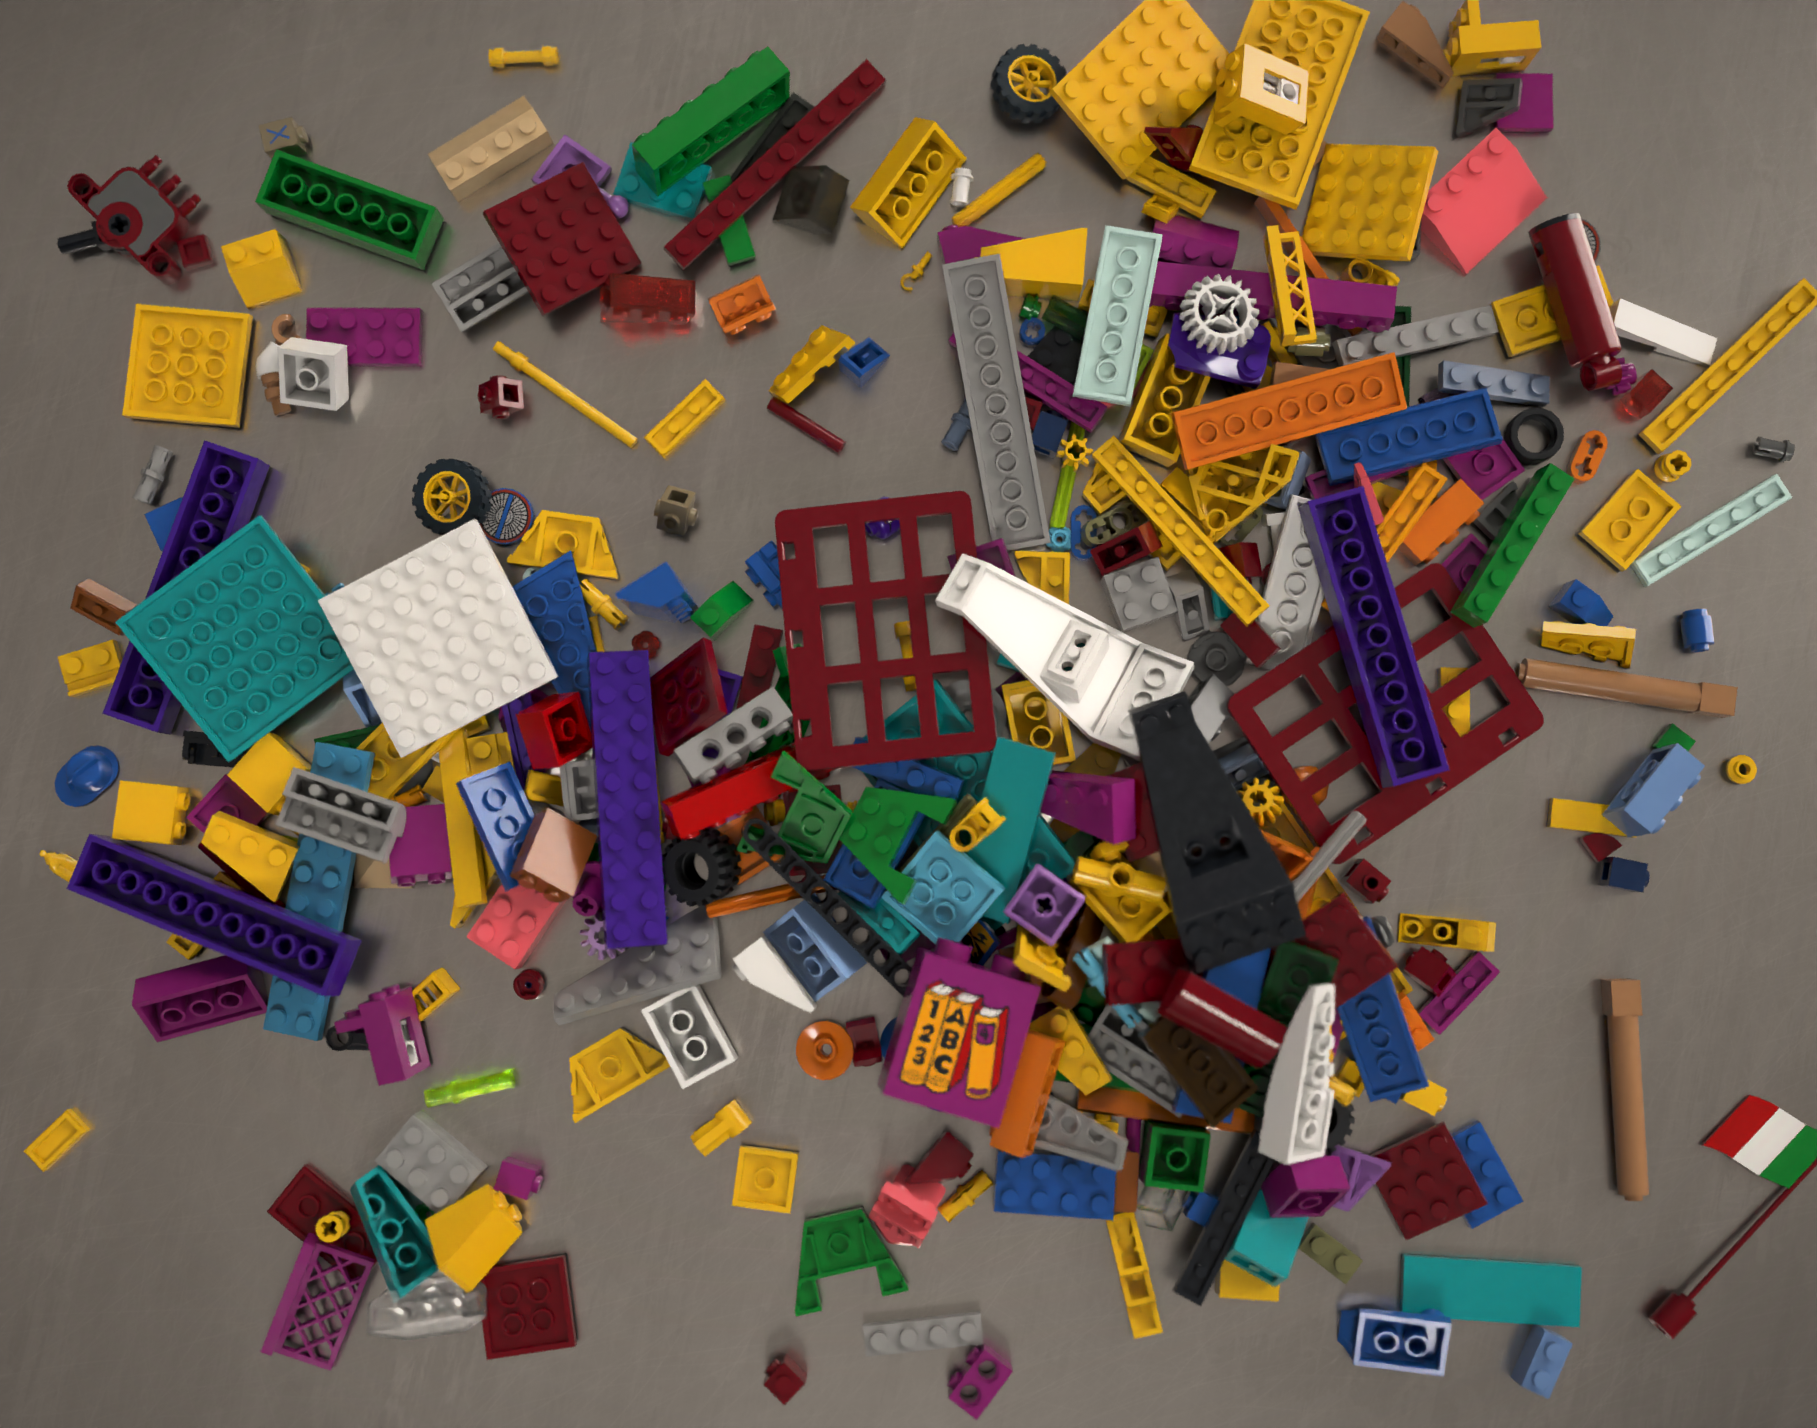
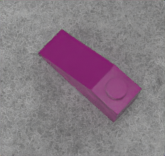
M958 225L946 226L937 234V242L943 264L980 257L982 247L1025 239L970 226L958 227Z

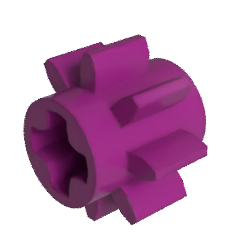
M1624 357L1617 358L1622 367L1621 382L1618 385L1604 388L1605 390L1612 389V395L1627 393L1628 390H1631V385L1635 384L1637 380L1635 366L1632 363L1625 364Z

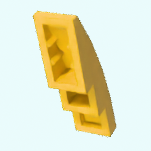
M1125 1212L1113 1215V1220H1106L1133 1338L1135 1340L1163 1333L1135 1213Z

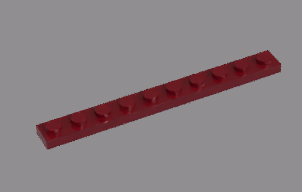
M866 59L664 246V251L683 270L686 269L882 87L886 79Z

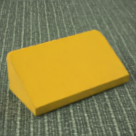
M1176 467L1162 481L1160 486L1182 510L1186 509L1200 521L1189 477Z

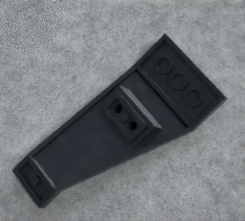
M1182 691L1128 710L1137 741L1173 919L1189 972L1195 975L1306 936L1293 884L1197 726L1186 692ZM1228 837L1226 842L1219 843L1221 838ZM1194 847H1199L1197 852L1191 853Z

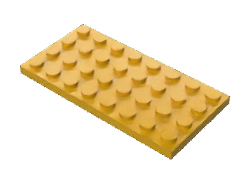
M1254 0L1235 50L1243 44H1248L1309 71L1305 124L1287 135L1242 116L1221 127L1214 124L1215 110L1213 105L1189 171L1296 210L1370 11L1340 0Z

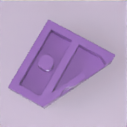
M1336 1145V1151H1333L1331 1156H1339L1350 1190L1332 1207L1348 1212L1391 1167L1392 1162Z

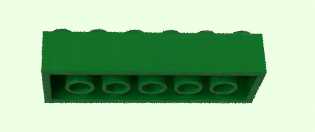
M768 46L762 51L752 53L740 67L730 69L722 80L716 84L708 85L700 96L694 100L686 101L678 112L671 117H664L659 121L657 127L649 133H642L636 138L632 144L638 175L657 197L785 104L790 98L789 69Z
M277 149L255 200L267 214L424 270L444 220L438 209L432 205Z

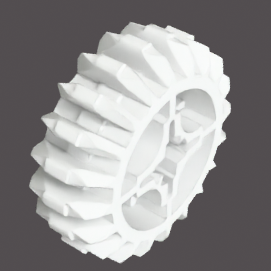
M1218 274L1214 276L1213 280L1207 276L1203 278L1201 283L1195 282L1192 290H1187L1184 297L1186 300H1183L1180 304V308L1183 311L1179 315V320L1186 321L1182 326V331L1191 332L1188 336V341L1196 338L1198 340L1197 348H1201L1203 344L1206 345L1207 353H1211L1215 347L1219 355L1223 354L1226 349L1230 353L1234 352L1237 346L1241 348L1247 343V339H1251L1254 335L1253 329L1258 326L1259 321L1255 318L1259 314V309L1253 308L1257 298H1248L1251 288L1243 291L1240 288L1242 280L1236 282V284L1231 283V275L1227 276L1224 281H1222ZM1199 303L1203 306L1202 311L1205 314L1203 322L1199 315ZM1234 308L1237 309L1238 314H1239V319H1240L1239 326L1237 325V323H1236L1237 319L1235 318V316H1234V314H1233V309H1234ZM1227 310L1224 313V315L1222 314L1212 319L1215 314L1222 313L1223 311ZM1211 329H1216L1221 333H1217L1215 331H1212Z

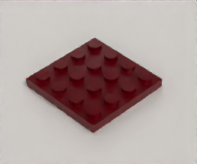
M583 162L483 212L484 218L542 316L642 264Z

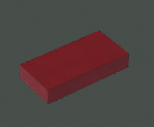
M1232 613L1220 625L1257 668H1261L1281 649L1256 620L1246 627Z

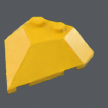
M1271 444L1270 447L1188 469L1189 481L1199 519L1202 521L1205 535L1213 544L1291 481L1300 452Z

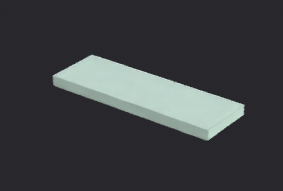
M1105 225L1073 397L1130 407L1162 234Z

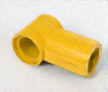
M735 1099L714 1114L715 1117L705 1123L690 1136L695 1147L704 1156H707L727 1139L734 1138L752 1124V1121Z

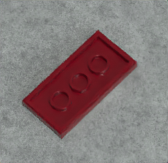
M305 1164L268 1209L267 1213L304 1242L308 1233L317 1235L316 1225L322 1217L332 1211L345 1212L350 1218V1229L336 1241L326 1243L375 1259L373 1268L378 1261L355 1202L310 1165ZM332 1221V1226L330 1227V1229L332 1231H335L334 1228L337 1224L336 1222ZM320 1251L319 1256L330 1265L337 1264L332 1254ZM355 1262L345 1266L351 1279L363 1275L366 1267Z

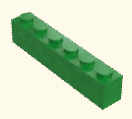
M1552 463L1536 470L1450 612L1473 628L1488 623L1573 483V477Z

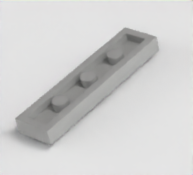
M980 1311L863 1324L866 1357L984 1344Z

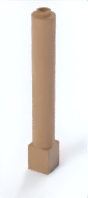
M1524 658L1515 668V674L1526 688L1683 710L1691 714L1718 718L1735 715L1738 687L1706 682L1692 683Z
M1631 978L1601 979L1603 1015H1607L1618 1194L1624 1195V1200L1642 1201L1643 1196L1649 1195L1638 1022V1016H1643L1640 980Z

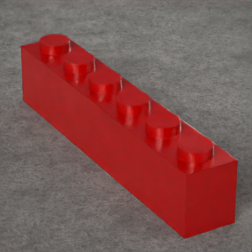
M795 742L723 773L706 784L701 783L660 801L672 834L680 839H692L698 836L700 830L709 826L714 828L727 822L726 818L735 814L737 816L747 814L757 804L774 802L779 798V794L786 791H798L789 785L771 778L782 751L787 752L796 760ZM835 769L808 772L817 780L828 777L830 771Z

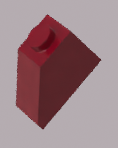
M947 1131L939 1136L904 1181L908 1184L947 1182L957 1178V1176L961 1179L972 1167L969 1161L974 1154Z

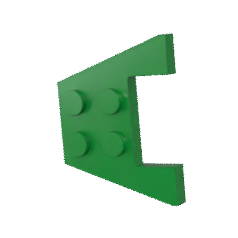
M782 751L771 778L797 789L798 792L777 835L803 860L827 863L851 816L852 810L787 752ZM751 825L748 828L747 834L751 840H758L762 837L764 831ZM741 837L736 850L744 853L755 851ZM778 844L773 845L769 849L768 854L769 856L773 854L784 855V848Z
M866 787L839 840L898 902L905 905L917 881L891 868V865L919 812L946 826L957 801L946 797Z
M862 1207L804 1220L795 1305L796 1317L822 1311L816 1279L876 1266L882 1297L909 1291L906 1280Z

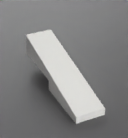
M1621 298L1611 304L1610 312L1618 336L1653 346V351L1705 367L1710 366L1717 338Z

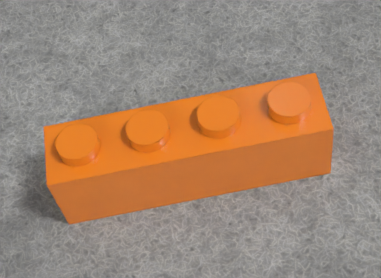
M1034 1029L1028 1030L999 1128L993 1126L990 1128L989 1134L992 1137L989 1146L1019 1158L1032 1155L1065 1045L1064 1040Z

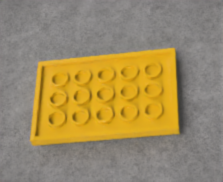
M1144 0L1067 73L1049 93L1121 179L1124 180L1157 149L1144 133L1145 127H1179L1217 90L1216 78L1218 71L1225 67V60L1229 52L1186 0Z

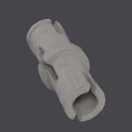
M154 445L146 468L141 470L142 477L133 495L134 499L148 505L152 504L160 482H163L165 479L163 475L173 454L172 451Z

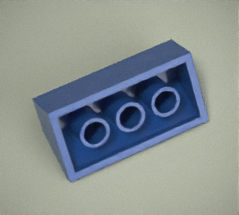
M664 562L615 593L617 598L634 614L672 623L680 621V623L686 622L691 619L690 617L694 614V611L698 609L697 604L685 585L667 562Z

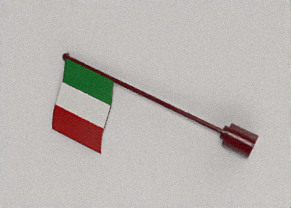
M1748 1095L1705 1140L1702 1146L1724 1153L1757 1176L1781 1185L1786 1189L1687 1296L1682 1292L1679 1295L1672 1292L1648 1318L1670 1340H1674L1697 1315L1693 1309L1696 1304L1692 1299L1817 1166V1129L1805 1125L1775 1104L1759 1097Z

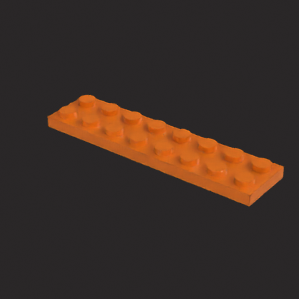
M1395 352L1175 411L1171 415L1184 469L1188 470L1270 447L1271 444H1282L1405 410L1407 405Z

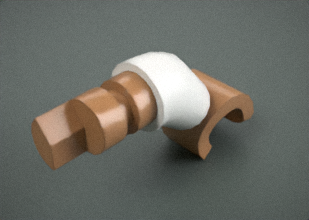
M282 314L273 321L272 334L276 341H270L256 359L257 379L262 381L264 387H267L264 390L267 402L272 403L275 416L291 412L290 404L280 403L278 347L289 339L283 337V332L287 327L293 325V317L290 314ZM297 334L294 336L295 338H302Z

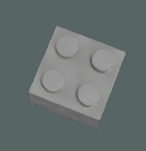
M1159 557L1104 575L1100 580L1116 626L1123 633L1174 616L1178 612Z

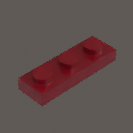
M754 624L736 709H739L772 687L776 668V660L772 650L780 647L783 630Z

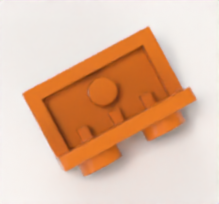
M759 274L707 298L724 333L730 332L731 335L746 328L745 324L756 320L758 323L772 316L771 312L776 309Z

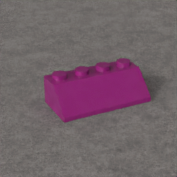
M224 955L136 979L132 1007L155 1040L161 1042L264 1014L267 1010L269 998L262 970Z

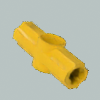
M1081 856L1077 857L1072 873V883L1104 890L1112 897L1124 895L1157 904L1162 900L1166 885L1165 877L1134 870L1126 863L1113 865ZM1113 875L1120 876L1124 881V885L1117 884L1114 881Z

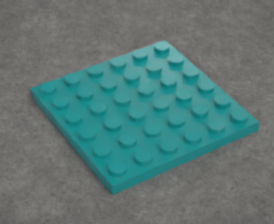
M259 515L115 622L228 762L233 761L354 670L318 600L325 597V594L262 515Z

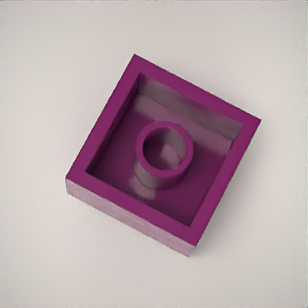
M1325 1154L1322 1157L1288 1165L1281 1163L1275 1170L1270 1172V1175L1261 1186L1271 1218L1322 1217L1350 1190L1339 1156H1326Z

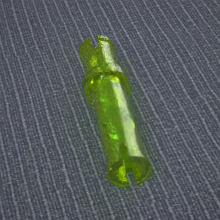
M509 1069L508 1071L462 1082L457 1080L450 1081L449 1085L424 1090L425 1103L428 1108L451 1102L459 1104L463 1099L507 1088H515V1076L513 1070ZM487 1083L490 1084V1085H487V1086L479 1087V1085H483V1084H487Z

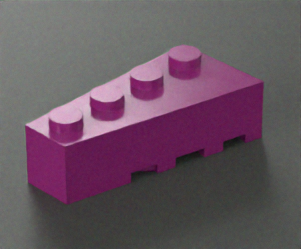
M1051 770L1040 812L1111 844L1135 839L1134 779Z

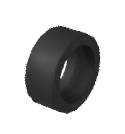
M1529 408L1520 412L1508 423L1504 432V441L1519 462L1526 465H1537L1547 461L1560 450L1564 441V428L1560 419L1552 411L1544 408ZM1528 420L1541 422L1550 434L1549 445L1541 452L1532 453L1527 451L1518 439L1519 427Z

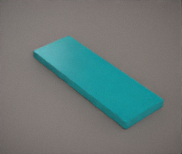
M1003 737L997 738L981 800L987 797L989 800L988 804L999 816H1004L1006 820L976 847L968 850L967 855L1005 887L982 916L1009 924L1011 918L1004 914V910L1020 888L1056 753Z
M1402 1254L1400 1312L1420 1314L1426 1309H1436L1442 1312L1445 1317H1450L1453 1320L1580 1327L1582 1267L1568 1264Z

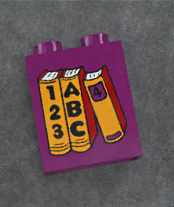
M938 937L934 951L918 947L877 1085L883 1095L999 1128L1041 987L1031 980L1025 979L1027 973L1021 971L1017 965L1013 964L1014 959L995 954L991 968L968 962L972 947Z

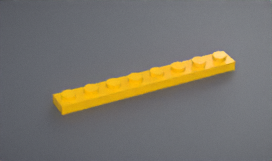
M1805 278L1798 281L1638 435L1658 455L1664 452L1817 305V290Z
M1114 435L1092 453V458L1246 627L1269 608L1270 605Z

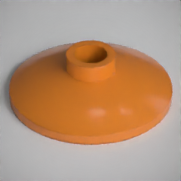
M815 1022L807 1026L797 1040V1060L801 1068L815 1079L831 1080L839 1077L849 1068L853 1059L854 1048L852 1039L847 1031L835 1022ZM824 1044L831 1046V1054L824 1053Z

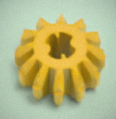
M1256 777L1253 779V786H1250L1247 782L1242 783L1244 791L1238 790L1237 792L1253 819L1258 821L1259 827L1264 828V820L1274 824L1276 822L1274 815H1282L1283 813L1280 805L1284 804V797L1278 795L1280 788L1278 786L1270 788V780L1268 779L1264 781L1263 785H1260ZM1257 799L1264 800V805L1260 803V807L1254 806V801L1258 803Z

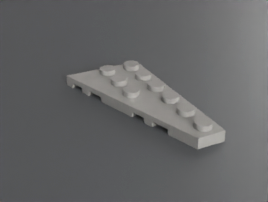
M705 905L700 906L666 926L668 944L630 948L554 995V1021L558 1025H563L720 979L721 963L717 917L709 918Z

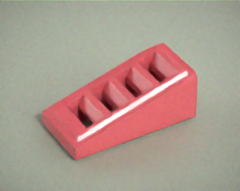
M1358 462L1354 464V488L1364 487L1374 523L1378 525L1383 522L1384 518L1369 477L1362 463Z

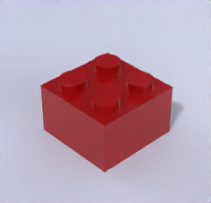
M579 691L552 694L515 714L533 769L561 767L592 748L591 730Z

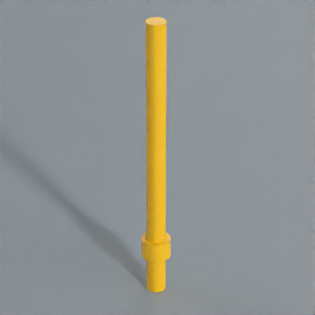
M500 341L494 345L493 351L509 361V365L512 368L529 375L630 448L635 446L638 441L636 437L531 364L528 357L521 352H514Z

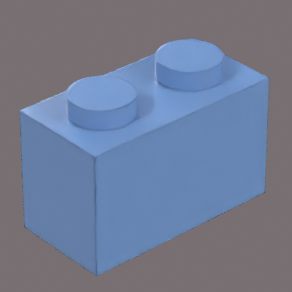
M1533 1325L1510 1377L1520 1386L1549 1399L1573 1344L1563 1336L1543 1326Z

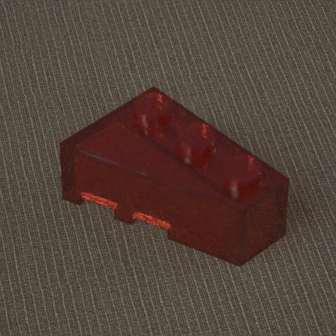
M610 273L600 289V323L670 322L675 325H683L690 322L696 314V280Z

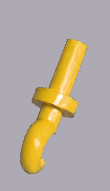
M927 251L917 266L912 265L913 272L907 273L901 278L900 284L904 290L911 291L913 288L905 287L904 281L907 278L915 280L918 275L923 276L925 272L922 270L933 256Z

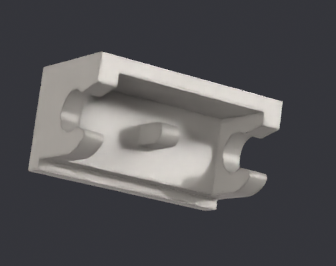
M593 759L567 762L560 767L565 817L571 821L597 818Z

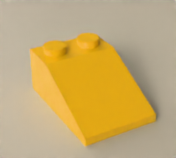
M1029 680L1002 685L1010 740L1056 753L1052 767L1074 763L1076 758L1068 718Z

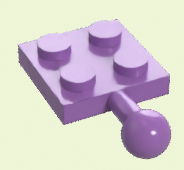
M564 134L532 177V182L537 185L583 162L615 218L626 216L629 211L628 201L620 195L611 196L600 188L612 171L611 166Z

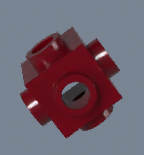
M492 376L489 381L480 384L478 391L480 413L491 414L494 419H507L510 417L509 414L524 409L522 380L508 379L506 376Z

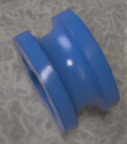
M1031 317L1030 320L1026 319L1020 326L1019 336L1021 341L1028 346L1038 345L1045 336V325L1038 318ZM1028 326H1033V329L1036 326L1039 329L1036 338H1032V335L1030 337L1026 335Z

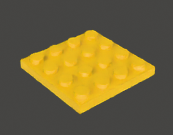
M1326 144L1302 239L1314 256L1410 262L1438 155L1436 147Z
M136 304L122 415L133 419L240 428L253 317L248 313Z

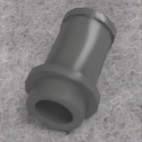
M1758 437L1753 447L1754 455L1777 458L1779 462L1790 461L1795 451V445L1791 444L1789 440L1781 442L1763 437Z

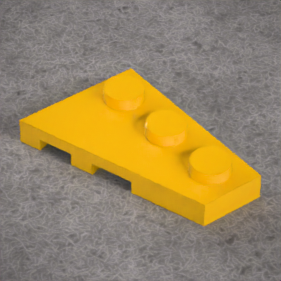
M1544 621L1541 646L1573 655L1582 652L1594 655V660L1605 662L1607 658L1620 661V667L1630 669L1636 629L1624 626H1596L1592 623L1571 624L1563 621Z
M1058 1006L1030 1023L1028 1030L1034 1029L1065 1041L1057 1070L1085 1095L1113 1080L1072 1009L1064 1010Z

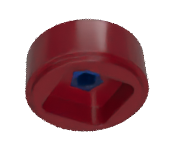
M525 969L514 979V991L522 999L533 1000L543 991L544 979L537 971Z

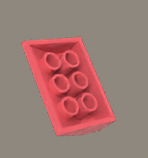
M1495 128L1428 191L1421 218V231L1466 275L1541 205L1547 197L1517 148Z

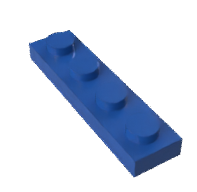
M856 737L853 744L868 743V740ZM917 760L853 767L917 794L952 798L956 801L965 781Z

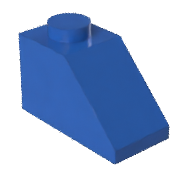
M1577 579L1565 583L1548 606L1572 624L1592 623L1596 626H1607L1614 617L1600 595Z

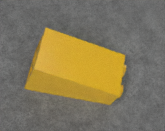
M1077 228L982 247L980 257L1000 253L1007 296L1026 297L1029 294L1035 297L1037 294L1042 299L1079 301L1084 279L1088 228Z

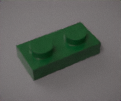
M1087 977L1080 999L1072 1010L1078 1020L1094 1027L1105 1008V997L1096 986L1092 987L1088 983L1089 978Z

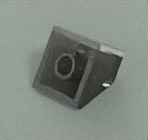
M827 165L794 167L786 176L772 220L813 234L833 233L850 180Z

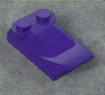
M1174 313L1168 346L1171 348L1175 358L1174 367L1253 389L1260 385L1266 369L1271 342L1270 333L1264 326L1258 324L1253 329L1254 335L1251 339H1247V343L1243 347L1237 346V349L1231 353L1226 349L1223 354L1219 355L1216 347L1211 353H1207L1206 345L1203 344L1201 348H1197L1198 340L1196 338L1188 341V336L1191 332L1182 331V326L1186 321L1179 320L1181 313ZM1200 315V318L1203 322L1205 320V316ZM1211 329L1212 331H1215V332H1217V333H1221L1220 331H1218V330H1216V329Z

